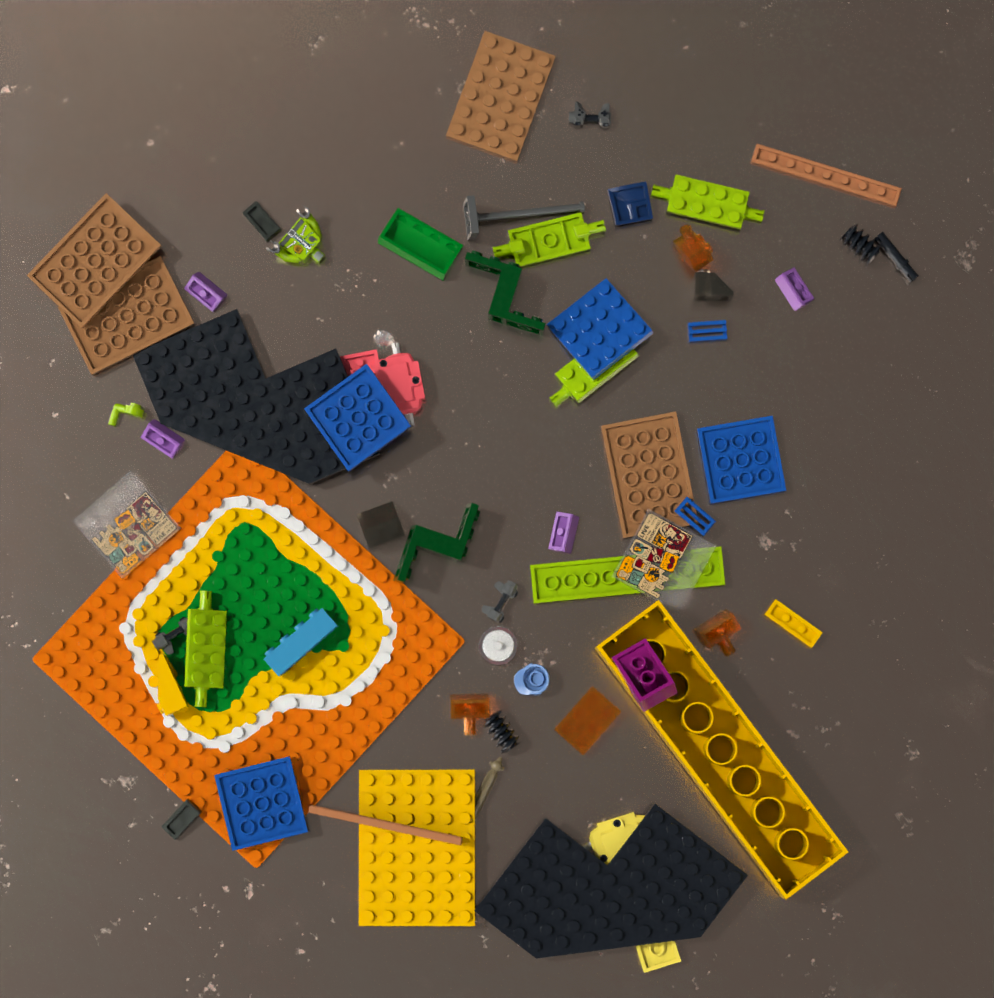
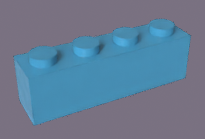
M316 608L309 614L310 619L305 623L301 621L294 627L296 631L293 634H286L280 639L279 642L281 644L277 648L273 646L265 653L266 657L264 660L279 677L338 627L323 608L320 610Z

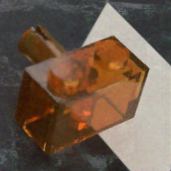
M690 225L682 226L679 230L682 236L675 239L673 243L679 256L696 272L714 261L711 254L713 249L708 242L705 243L701 234L697 235L692 230Z
M725 609L696 627L694 631L703 646L710 649L719 643L724 655L729 656L731 655L730 652L734 653L736 649L728 637L739 631L741 627L733 613Z
M488 693L449 694L451 719L464 718V735H469V727L471 735H475V718H490Z

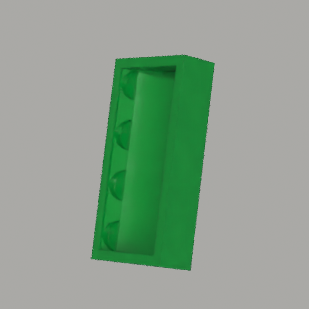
M397 208L378 238V244L442 281L463 248V245L399 208Z

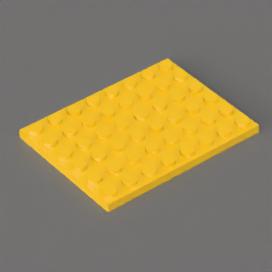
M359 770V815L463 838L462 845H456L359 824V926H476V912L474 911L476 908L475 770Z

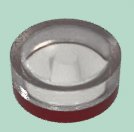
M491 627L480 638V654L486 662L492 665L507 664L514 658L517 652V639L505 627Z

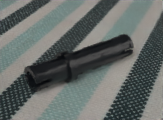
M881 232L877 235L878 237L874 238L896 265V270H900L909 283L919 277L910 266V261L901 255L884 232Z

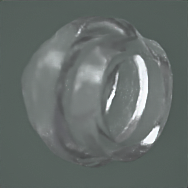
M378 329L377 333L374 334V341L379 350L392 343L391 332Z

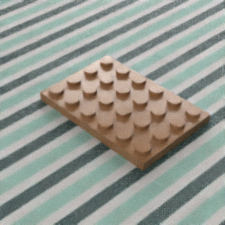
M484 31L446 137L517 162L556 56Z
M105 193L27 276L83 329L162 246Z
M161 256L145 263L83 329L58 307L91 375L195 325Z
M670 412L601 426L623 539L637 535L649 512L678 528L690 526L674 512L686 497L694 502L677 413ZM686 503L685 506L697 515L696 510ZM681 509V510H680V511H681L682 513H684L689 519H691L696 525L699 524V523H698L691 515H689L684 509Z

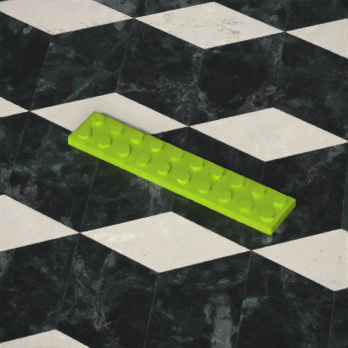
M711 547L685 550L681 560L678 559L674 572H664L663 575L670 579L668 582L663 583L665 586L663 591L725 585L722 548ZM625 556L530 565L534 604L646 592L638 589L637 585L630 584V582L628 583V581L626 582L615 576ZM653 563V564H655L656 566L659 567L661 563ZM656 588L654 591L660 592L662 590Z

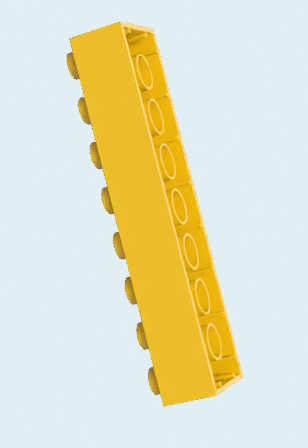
M659 600L595 647L597 653L781 898L788 899L848 853L847 849ZM646 638L675 682L677 694L643 712L617 669L612 657Z

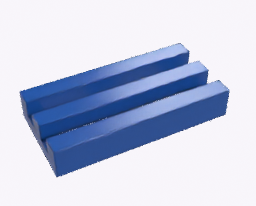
M726 320L689 322V342L727 340ZM722 325V328L692 330V327ZM723 332V335L693 337V334Z
M688 497L674 511L702 536L716 522ZM688 503L689 505H691L710 523L706 524L701 518H699L694 512H692L687 506H685V504ZM681 509H684V510H685L689 515H691L697 522H699L705 529L702 530L698 525H696L691 519H689V518H688L684 513H682L680 510H681Z

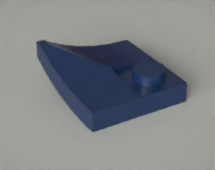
M646 181L607 189L615 226L653 219Z

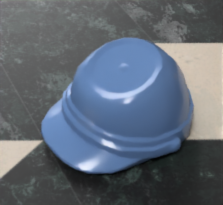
M530 663L515 674L514 684L520 694L540 695L550 684V674L544 666Z

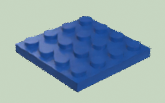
M607 278L546 324L549 330L593 380L653 334L652 329Z
M368 364L362 366L304 408L348 471L354 469L412 427Z
M773 416L697 428L710 504L786 491Z
M290 756L214 775L232 851L308 832Z

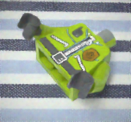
M303 205L305 207L304 213H301L298 209L296 211L301 216L279 243L270 241L274 244V248L266 247V250L275 253L276 256L285 262L300 263L302 261L306 263L311 257L317 263H320L325 257V254L318 249L322 244V233L318 222L310 213V209Z

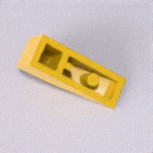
M162 653L159 655V703H157L161 714L165 713L166 716H170L189 706L165 654Z

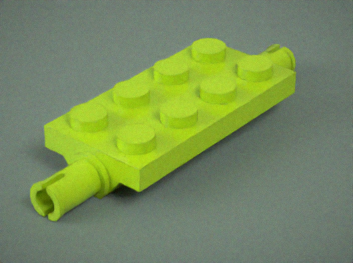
M675 175L673 187L666 188L654 184L651 196L667 199L669 202L668 213L741 230L742 222L745 218L762 222L765 211L748 207L747 201L750 193L748 191L681 175Z
M580 212L508 230L510 239L508 244L492 247L494 257L499 258L512 254L515 263L519 264L520 268L591 250L588 237L591 234L605 232L604 220L589 224L584 223L582 213Z
M633 349L595 380L573 359L555 373L558 380L562 383V388L550 396L549 399L556 407L568 397H574L580 403L639 356L638 353Z
M200 591V607L188 609L184 687H194L196 689L194 707H207V690L209 688H223L227 611H218L211 608L212 591Z

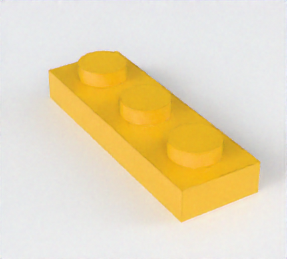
M777 599L773 601L764 614L809 648L814 646L823 633Z

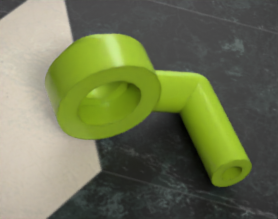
M116 403L108 424L116 426L120 412L142 418L144 410L141 409V405L131 403L130 406Z

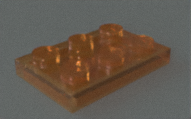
M592 686L554 730L584 755L621 711Z

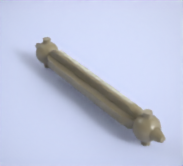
M502 757L489 762L492 769L486 773L475 795V821L497 779V772L504 770V767H502Z

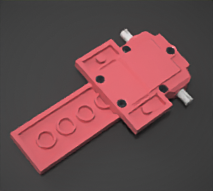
M395 343L391 344L393 355L385 359L379 360L377 349L340 356L348 377L365 364H368L409 423L411 421L412 426L415 425L413 414L421 410L422 401L426 399L419 363L414 361L411 354L401 353L399 343H396V347Z

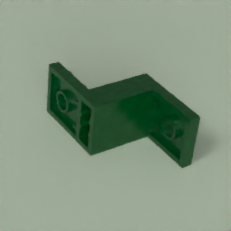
M477 251L467 252L465 266L500 276L488 312V320L543 336L546 324L542 322L543 319L534 316L530 319L524 317V313L518 311L510 313L522 276V268H519V264L514 262L506 264L501 262L500 258L494 256L486 258Z
M474 503L466 504L456 538L419 525L411 526L393 581L404 583L405 580H409L412 573L410 568L411 562H415L418 555L416 548L453 561H460L462 558H465L468 547H466L467 540H471L474 533L472 528L473 522L478 520L480 510H478L479 505Z

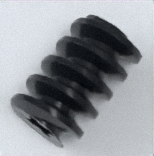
M855 224L849 228L841 239L845 238L844 245L851 243L849 250L856 248L855 255L862 253L861 260L868 258L866 263L868 266L880 253L881 245L873 246L875 239L868 241L869 234L862 236L864 229L857 231L858 224Z
M500 709L485 719L486 722L483 727H490L487 733L495 734L492 740H499L496 746H503L500 751L503 754L521 742H516L519 738L518 735L512 736L515 731L514 729L508 730L510 722L503 723L506 716L499 717L502 712Z

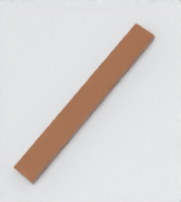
M756 144L751 163L893 207L897 206L902 188L760 144Z
M316 805L309 806L308 813L456 845H462L463 838L460 836Z

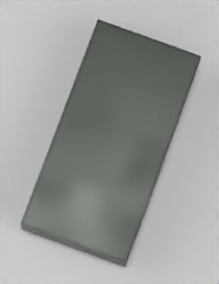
M257 201L242 212L244 217L266 242L281 231V228Z
M188 798L161 827L176 840L202 811Z

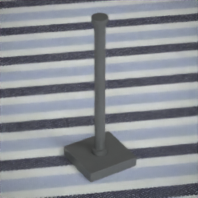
M475 195L467 196L463 203L467 241H473L477 238L479 234V221L576 211L584 213V201L579 202V204L479 214L476 211Z

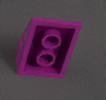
M646 638L612 657L617 669L643 712L677 694L675 682Z

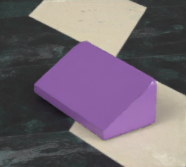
M795 267L782 273L775 279L794 311L814 300L813 295Z
M201 272L193 274L184 288L212 312L227 297V293Z
M156 419L148 423L141 436L143 440L170 458L175 456L185 441L183 437L160 424Z
M556 512L548 549L571 554L579 516Z

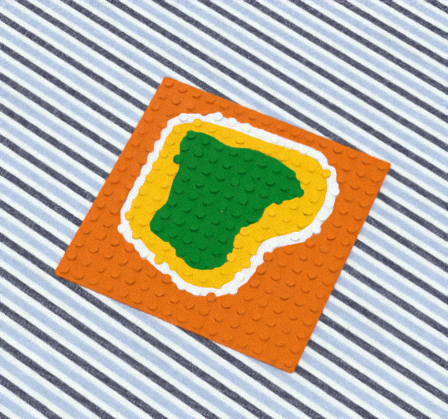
M225 451L166 514L178 529L158 546L146 536L155 546L154 549L146 556L137 550L136 554L141 561L124 575L116 568L33 657V662L183 802L189 798L202 811L199 817L231 845L214 775L290 756L304 815L306 816L309 806L316 805L457 652L464 644V639L404 583L393 581L395 575L285 474ZM200 591H212L211 608L213 610L227 611L223 688H209L207 690V707H194L196 689L194 687H184L187 636L182 633L171 640L174 653L170 655L166 654L164 649L158 651L152 643L158 632L167 634L179 627L178 622L180 619L188 617V609L200 607ZM316 608L318 610L323 608L338 627L279 677L264 660L266 657L265 653L273 646L277 648L281 644L279 642L280 639L286 634H293L296 631L294 627L301 621L304 623L310 619L309 614ZM162 653L165 654L189 706L170 716H166L165 713L161 714L157 703H159V655ZM285 838L236 851L253 867L257 868Z

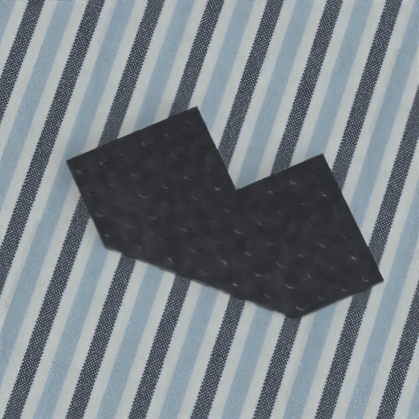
M235 309L133 354L160 424L308 484H313L346 469L304 410L305 407L348 377L336 348L266 378L238 309ZM377 451L366 460H369L373 457L380 455V452Z
M656 803L647 812L608 865L545 817L474 911L536 959L699 938L744 882L748 874Z

